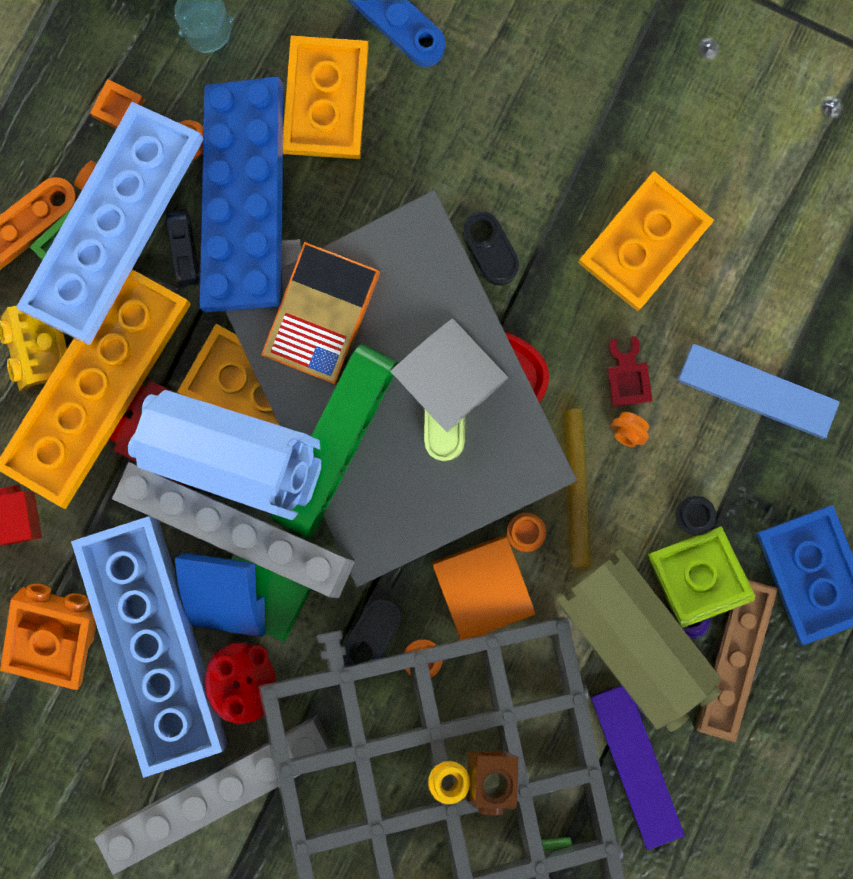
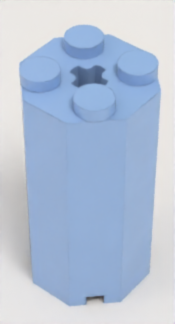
M164 390L158 396L150 394L145 398L138 427L128 445V453L131 457L136 458L138 468L291 520L298 514L292 511V509L297 504L305 506L311 500L321 471V459L314 457L313 448L320 449V440L301 432L168 390Z

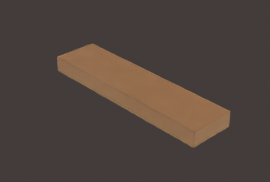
M748 580L755 594V600L727 611L712 664L713 669L721 678L717 684L721 694L708 705L701 706L695 726L696 731L732 742L737 740L778 588Z

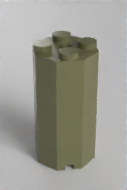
M614 549L609 553L613 559L612 561L609 559L604 562L602 559L594 562L564 587L569 593L566 597L558 592L553 598L650 724L657 730L665 726L669 732H672L689 719L687 713L699 703L702 707L706 706L721 694V690L717 686L721 678L622 550Z

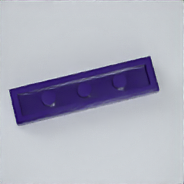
M621 685L591 695L590 699L645 848L649 850L684 837L683 829L636 704Z

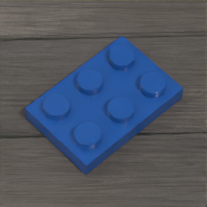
M833 505L756 533L798 645L803 646L853 627V555Z

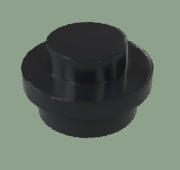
M690 496L678 505L676 520L684 532L691 535H702L710 531L714 526L716 510L707 498Z

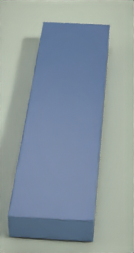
M696 344L690 346L677 380L680 383L821 439L827 437L840 401Z

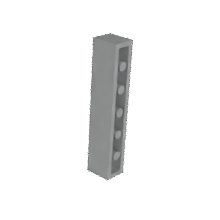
M128 462L112 498L117 502L328 597H340L355 561L164 476L138 468L136 464Z
M317 715L284 732L290 759L334 748ZM270 741L108 826L94 839L112 875L279 787Z

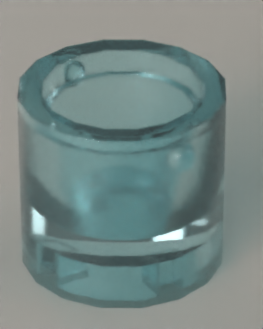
M177 0L174 13L175 20L180 28L179 36L184 37L189 46L194 50L207 53L214 52L227 43L231 34L233 17L228 16L222 0Z

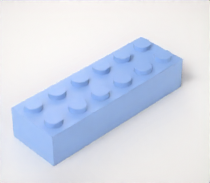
M148 516L71 541L143 778L222 752L229 744L221 718L212 709L206 696L205 666L192 625L187 618L182 604L177 576L160 521Z

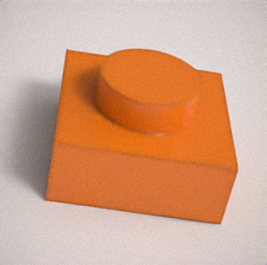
M107 79L90 114L93 118L117 129L131 102L143 106L145 99L143 96Z

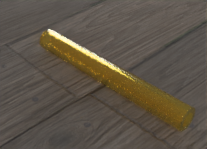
M565 409L566 458L577 479V482L567 486L571 567H590L584 410Z

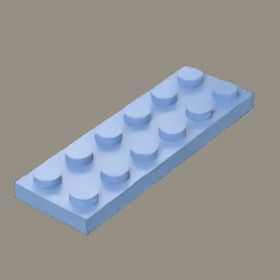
M131 102L16 308L90 345L204 140L202 135L189 127Z

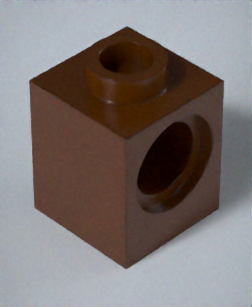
M468 751L467 772L470 777V788L466 795V801L473 807L478 808L479 814L502 815L503 808L516 809L518 756L505 751ZM498 773L500 778L498 788L492 793H485V779L490 774Z

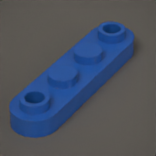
M347 0L415 64L422 67H430L442 59L445 52L443 33L408 0ZM423 38H429L433 44L428 48L420 46L419 41Z

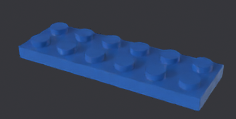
M279 77L205 85L200 309L204 312L280 307L284 83Z

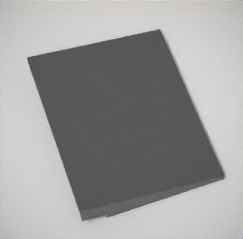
M435 190L322 247L324 250L381 272L343 372L352 354L360 344L397 361L399 364L422 342L453 318L508 377L479 406L477 405L465 416L464 449L458 457L448 461L436 460L427 452L424 443L425 408L395 376L393 377L323 516L341 555L355 561L350 574L356 587L577 482L568 460ZM297 261L282 268L281 302ZM279 307L225 311L279 425L312 436L337 385L261 355Z

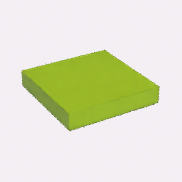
M722 526L648 554L650 565L674 618L682 628L755 600V594Z

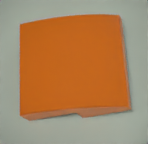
M506 534L432 562L460 640L483 635L536 615Z

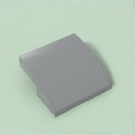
M453 318L422 342L390 371L447 433L508 379L505 373Z

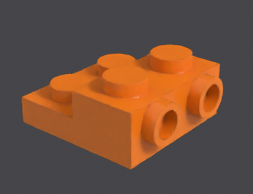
M30 584L27 587H22L10 602L0 671L78 690L83 682L88 648L94 641L96 622L88 597L77 593L68 594L66 597L51 594V588L43 584Z

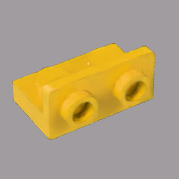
M17 306L7 307L1 316L0 340L2 344L8 345L11 357L7 359L9 377L12 382L17 381L19 391H24L33 385L44 384L48 381L66 352L67 346L62 331L21 312L16 308Z

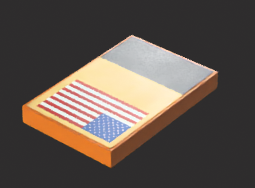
M304 242L261 355L337 385L381 272Z

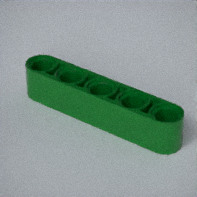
M363 344L356 348L311 436L320 440V449L313 448L314 457L321 459V471L311 500L305 506L297 504L292 509V511L298 513L293 520L273 514L272 521L306 539L312 537L394 377L390 371L398 364L397 361Z

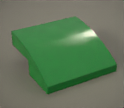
M235 554L231 559L236 561L250 562ZM255 564L256 595L264 596L265 632L285 642L312 589Z

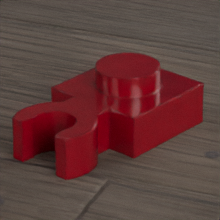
M632 336L629 339L630 351L628 353H622L618 350L616 339L609 341L608 352L611 358L617 362V366L606 369L611 408L645 404L653 401L647 362L636 364L635 357L640 350L637 336Z

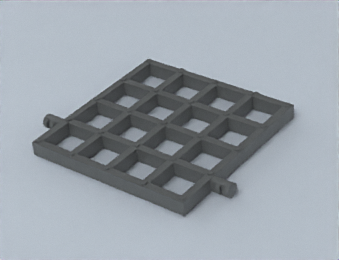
M557 617L348 666L344 665L343 655H346L345 646H340L339 639L343 638L342 630L317 635L318 644L323 643L324 650L320 651L321 660L326 659L328 670L258 686L297 879H314L310 854L365 840L369 841L376 879H394L385 835L442 821L453 872L454 878L450 879H550L548 873L599 859L604 879H625L621 864L623 851L615 836L586 700H588V690L585 683L581 680L568 617ZM551 635L563 693L512 705L500 647ZM481 651L494 709L440 722L428 663ZM410 668L422 727L366 740L354 681ZM337 685L349 745L290 759L278 698ZM567 709L579 766L528 779L516 722ZM498 727L502 751L510 752L519 757L517 806L515 812L525 858L471 873L460 816L477 812L478 808L469 804L466 801V796L455 804H444L438 801L381 816L370 757L426 744L432 771L439 763L448 761L444 739ZM353 762L364 821L305 836L293 776ZM451 774L446 775L442 779L443 789L453 787ZM584 784L595 840L544 853L532 797ZM498 787L486 789V790H484V791H485V793H487V794H488V793H492V792H494Z

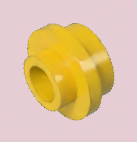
M444 761L432 769L428 778V787L432 796L439 802L455 804L467 795L470 788V777L467 770L459 763ZM446 775H453L455 778L453 787L443 789L442 779Z

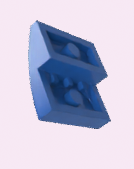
M183 553L175 558L180 597L187 618L192 626L263 637L266 634L264 596L256 595L255 563Z

